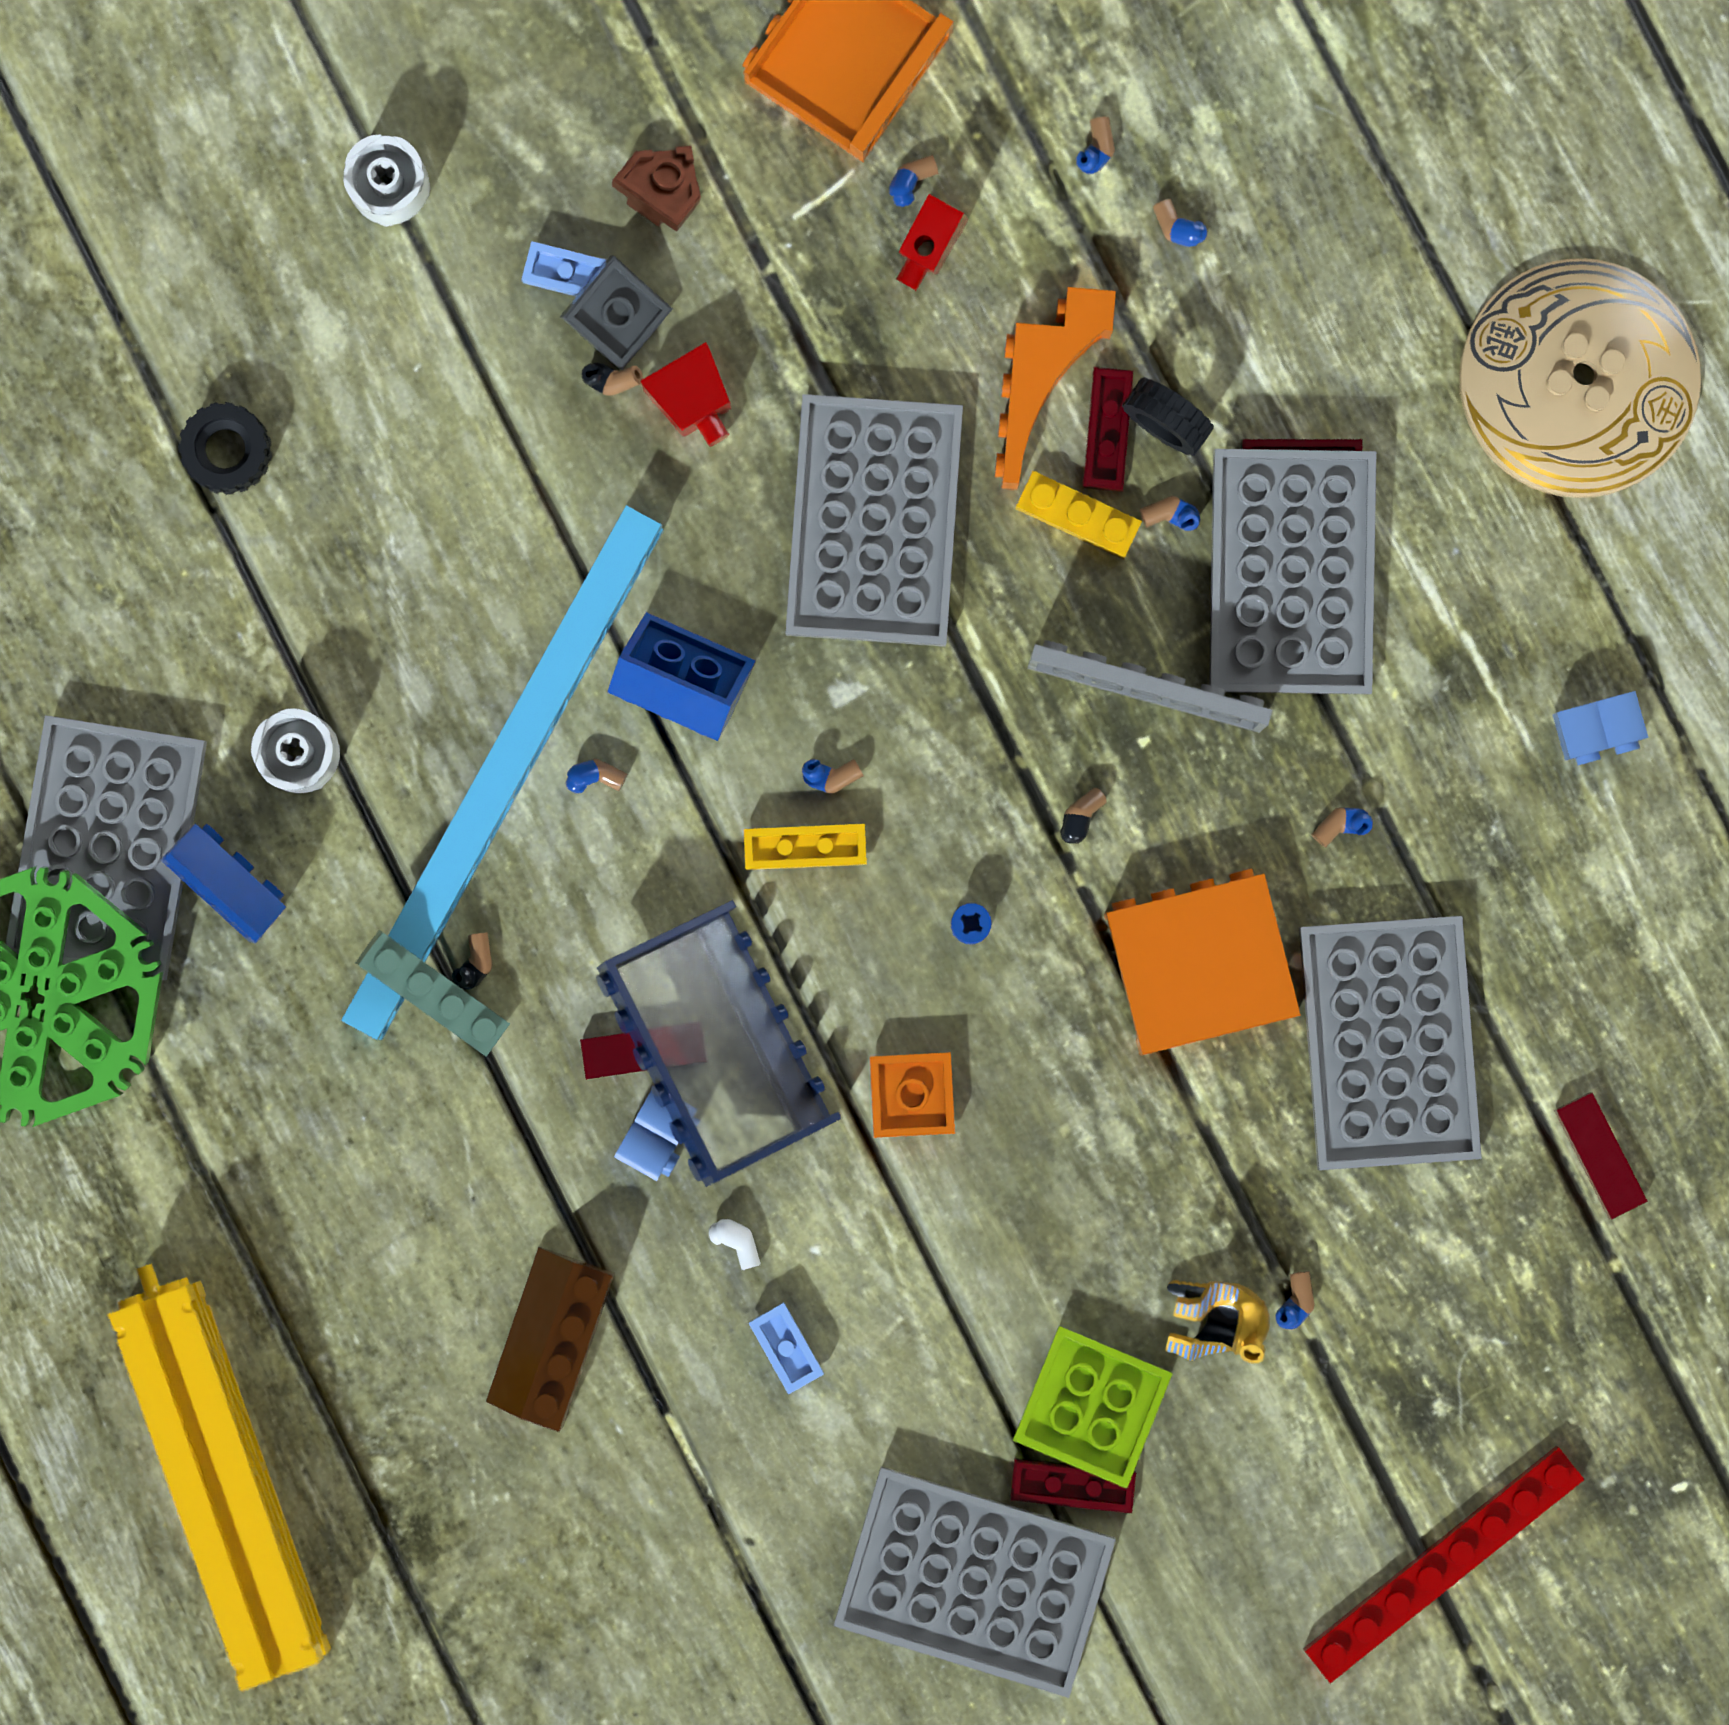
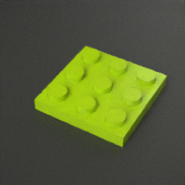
M1059 1326L1012 1441L1127 1488L1173 1373Z

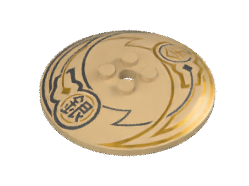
M1565 259L1549 262L1521 273L1499 289L1484 305L1475 318L1463 347L1459 383L1462 405L1468 424L1482 449L1503 471L1519 482L1547 494L1561 497L1589 498L1625 490L1652 475L1669 460L1685 439L1692 425L1700 397L1701 372L1697 347L1686 320L1670 298L1655 284L1642 275L1614 263L1594 259ZM1579 364L1589 366L1594 373L1593 382L1589 385L1578 383L1573 375L1575 366Z

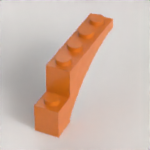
M1068 287L1065 299L1058 298L1056 322L1063 323V327L1016 323L1014 334H1007L1005 358L1012 359L1011 374L1003 373L1001 398H1009L1008 414L1000 413L998 437L1006 438L1005 452L997 453L995 477L1002 478L1001 489L1018 490L1022 461L1029 435L1041 408L1056 384L1091 346L1102 338L1110 339L1113 331L1116 291Z

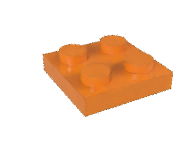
M951 1052L870 1056L874 1138L955 1134Z

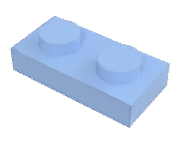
M531 241L521 280L525 284L577 296L606 260Z
M785 1302L749 1322L752 1331L788 1395L824 1375L821 1366Z

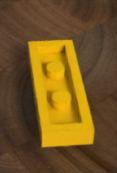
M1032 471L1015 508L1121 559H1125L1142 521L1035 471Z
M865 824L744 829L745 870L867 865Z

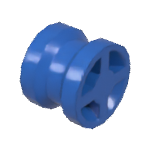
M967 903L960 906L954 912L951 919V930L960 942L976 944L988 936L992 920L989 912L983 906L976 903Z

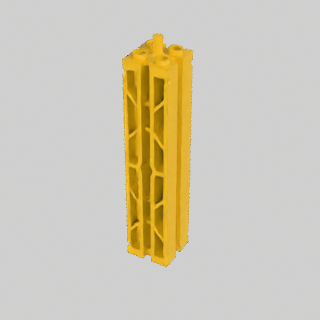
M151 1263L136 1269L144 1293L118 1301L119 1310L109 1313L108 1316L113 1330L118 1334L117 1342L227 1655L231 1666L236 1670L235 1677L239 1689L244 1691L269 1682L286 1673L290 1674L319 1663L324 1658V1655L329 1653L331 1646L327 1635L322 1631L320 1615L211 1307L206 1303V1293L201 1281L190 1284L188 1278L185 1277L160 1286Z

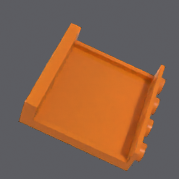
M788 0L791 5L784 15L776 14L765 31L768 38L759 49L754 46L745 58L742 65L746 68L744 70L745 83L864 162L953 34L954 21L942 13L935 17L911 0Z
M1247 869L1229 874L1231 882L1215 886L1212 878L1190 884L1191 892L1176 895L1174 888L1152 893V902L1136 905L1135 898L1112 903L1113 911L1104 914L1105 920L1109 924L1137 1035L1136 1043L1140 1055L1301 1016L1265 874L1254 876L1253 869Z

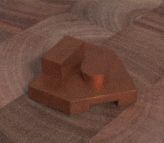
M691 145L675 147V150L652 152V149L635 151L614 177L611 185L628 197L627 205L656 226L659 227L662 223H665L676 232L697 207L701 199Z

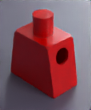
M928 194L899 250V254L906 258V261L896 280L917 291L927 271L937 275L968 222L965 213ZM924 241L934 242L932 252L927 256L920 255L919 248Z
M706 342L640 381L645 394L683 437L699 429L706 443L711 447L729 436L719 416L732 409L731 403Z

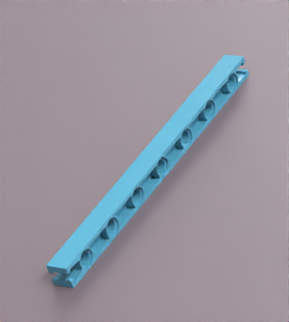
M627 505L388 935L424 962H426L664 531L661 528L662 524ZM367 973L341 1021L376 1040H383L405 998Z

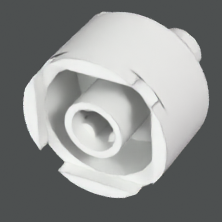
M371 135L355 144L347 155L343 176L344 186L356 208L366 218L383 226H392L409 220L421 210L430 193L429 178L418 152L409 142L396 136ZM385 174L393 180L387 185L380 180Z
M285 709L265 719L258 726L252 739L251 755L259 773L268 783L287 792L308 793L321 789L332 778L339 763L340 748L335 732L323 720L305 710ZM299 742V746L304 749V753L302 756H297L294 761L293 756L288 754L289 747H297Z

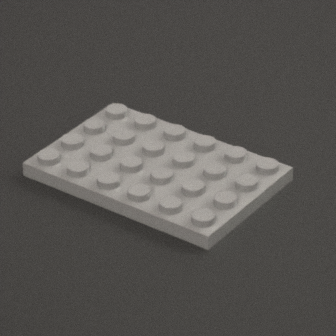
M802 395L786 636L946 647L963 405Z
M1213 450L1209 685L1224 689L1225 692L1372 694L1377 451Z
M45 715L18 873L37 866L34 872L35 883H37L36 874L39 868L43 866L49 867L48 881L56 885L59 882L60 872L67 870L71 876L70 883L67 886L69 889L72 884V874L77 873L149 933L134 940L136 945L145 940H153L154 945L142 951V958L148 963L156 960L161 961V965L157 969L146 972V975H157L163 971L162 980H167L183 881L160 859L193 826L207 742ZM14 892L6 945L19 955L26 901L21 894ZM82 904L71 906L62 964L110 948L116 941L114 930Z
M1451 916L1299 927L1317 1170L1482 1159L1463 917Z
M881 1466L838 1607L834 1626L1069 1698L1116 1539L1106 1534Z

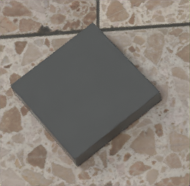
M611 255L560 317L613 365L623 370L673 308L620 260Z

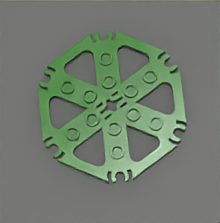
M37 866L0 879V896L15 892L21 894L26 901L19 955L0 940V1031L7 1029L0 1071V1105H2L0 1109V1122L6 1123L9 1121L11 1109H17L22 1114L21 1126L24 1127L32 1121L33 1110L35 1112L34 1127L122 1095L123 1092L117 1090L116 1087L124 1091L130 1088L132 1084L123 1077L124 1068H130L139 1075L145 1069L143 1064L147 1065L149 1063L163 971L157 975H146V972L155 970L161 965L160 960L148 963L142 958V951L154 945L153 940H145L137 945L134 943L136 938L148 935L147 931L77 873L72 874L70 889L67 886L70 883L71 876L67 870L60 872L59 882L56 885L51 884L47 878L49 867L45 866L37 871V883H35L34 876ZM82 904L114 930L116 941L110 948L62 965L71 906ZM24 974H26L25 983L23 982ZM37 984L38 994L43 995L45 1000L37 1003L35 1009H33L31 999L25 998V992L33 990L34 985ZM124 986L134 988L139 994V1004L132 1038L123 1042L77 1003ZM21 1006L20 1015L17 1016L18 1008ZM50 1039L92 1073L93 1084L90 1089L54 1102L48 1101L42 1096ZM134 1056V1057L140 1059V1060L143 1062V1064H142L141 1062H139L138 1060L133 1059L132 1057Z

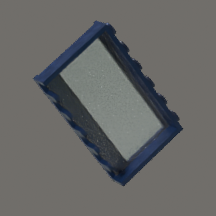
M733 900L604 961L597 967L599 975L596 976L602 993L606 997L611 996L618 1010L615 1012V1018L624 1034H630L636 1046L633 1049V1054L637 1064L643 1071L648 1070L654 1085L651 1086V1090L656 1102L660 1107H666L672 1119L669 1125L674 1138L680 1145L684 1143L691 1157L688 1159V1165L697 1181L702 1180L705 1187L842 1119L839 1111L831 1115L829 1114L819 1094L825 1091L824 1084L818 1076L813 1079L811 1078L801 1058L807 1054L806 1048L801 1040L793 1042L783 1022L789 1017L788 1012L782 1003L775 1006L765 986L770 982V976L764 967L757 970L747 948L752 946V940L746 931L738 932L729 912L736 908Z

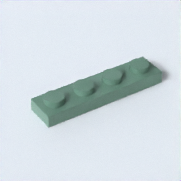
M378 930L355 962L362 969L486 1057L510 1025L502 1017L380 930Z

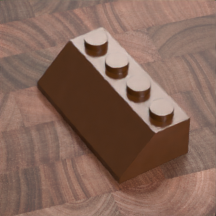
M538 1247L486 1399L487 1403L519 1419L560 1432L566 1421L615 1272Z

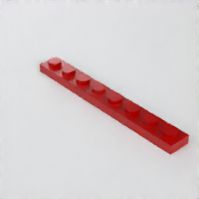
M1555 1446L1304 1647L1303 1650L1331 1684L1585 1479L1558 1446Z

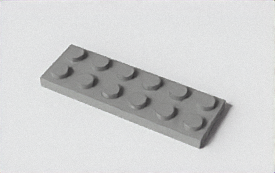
M1047 640L1044 641L1042 646L1035 644L1027 669L1258 733L1268 726L1272 709L1263 707L1265 701L1255 697L1241 695L1240 699L1237 700L1224 696L1225 690L1219 687L1201 684V688H1192L1184 685L1186 679L1176 675L1162 673V676L1159 678L1145 675V667L1123 662L1122 667H1116L1106 664L1107 657L1084 651L1081 657L1066 653L1067 646Z

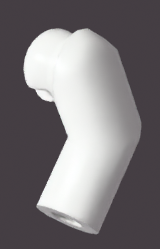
M721 1219L718 1223H713L710 1226L708 1233L710 1240L716 1245L723 1243L736 1249L742 1270L761 1265L752 1232L747 1227L731 1219Z

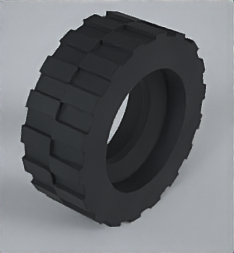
M1145 377L1140 378L1122 404L1125 413L1141 428L1162 443L1186 455L1195 456L1214 429L1210 419L1191 402L1167 386Z
M216 402L210 404L209 407H201L193 417L190 416L184 430L182 429L180 433L181 442L178 444V452L181 453L182 459L180 460L183 467L186 468L187 473L192 479L211 492L217 494L222 492L225 495H233L234 492H245L248 490L247 488L252 485L255 486L260 482L259 479L263 474H266L268 462L272 458V453L270 452L272 444L270 437L266 433V428L254 414L242 406H235L233 403L225 402V404H218ZM222 429H230L237 432L245 443L243 458L238 464L230 468H220L213 465L206 455L208 439L213 433Z

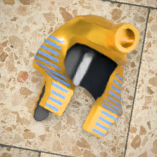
M1172 1280L1168 1283V1291L1173 1295H1178L1173 1316L1192 1321H1202L1208 1314V1319L1202 1331L1194 1338L1169 1333L1166 1351L1178 1354L1189 1361H1194L1205 1355L1232 1351L1234 1355H1240L1248 1363H1259L1263 1360L1265 1355L1263 1342L1270 1328V1315L1264 1300L1262 1301L1256 1293L1244 1285L1229 1282L1212 1281L1208 1284H1200L1198 1282Z

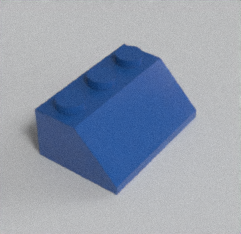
M646 612L618 658L607 692L626 702L651 711L662 718L669 719L718 741L734 712L756 660Z
M195 823L160 860L250 943H256L286 908L280 902L284 894L269 880L266 879L261 884L250 874L254 869L253 865L236 851L232 856L229 855L220 846L224 839L212 827L205 824L201 829Z

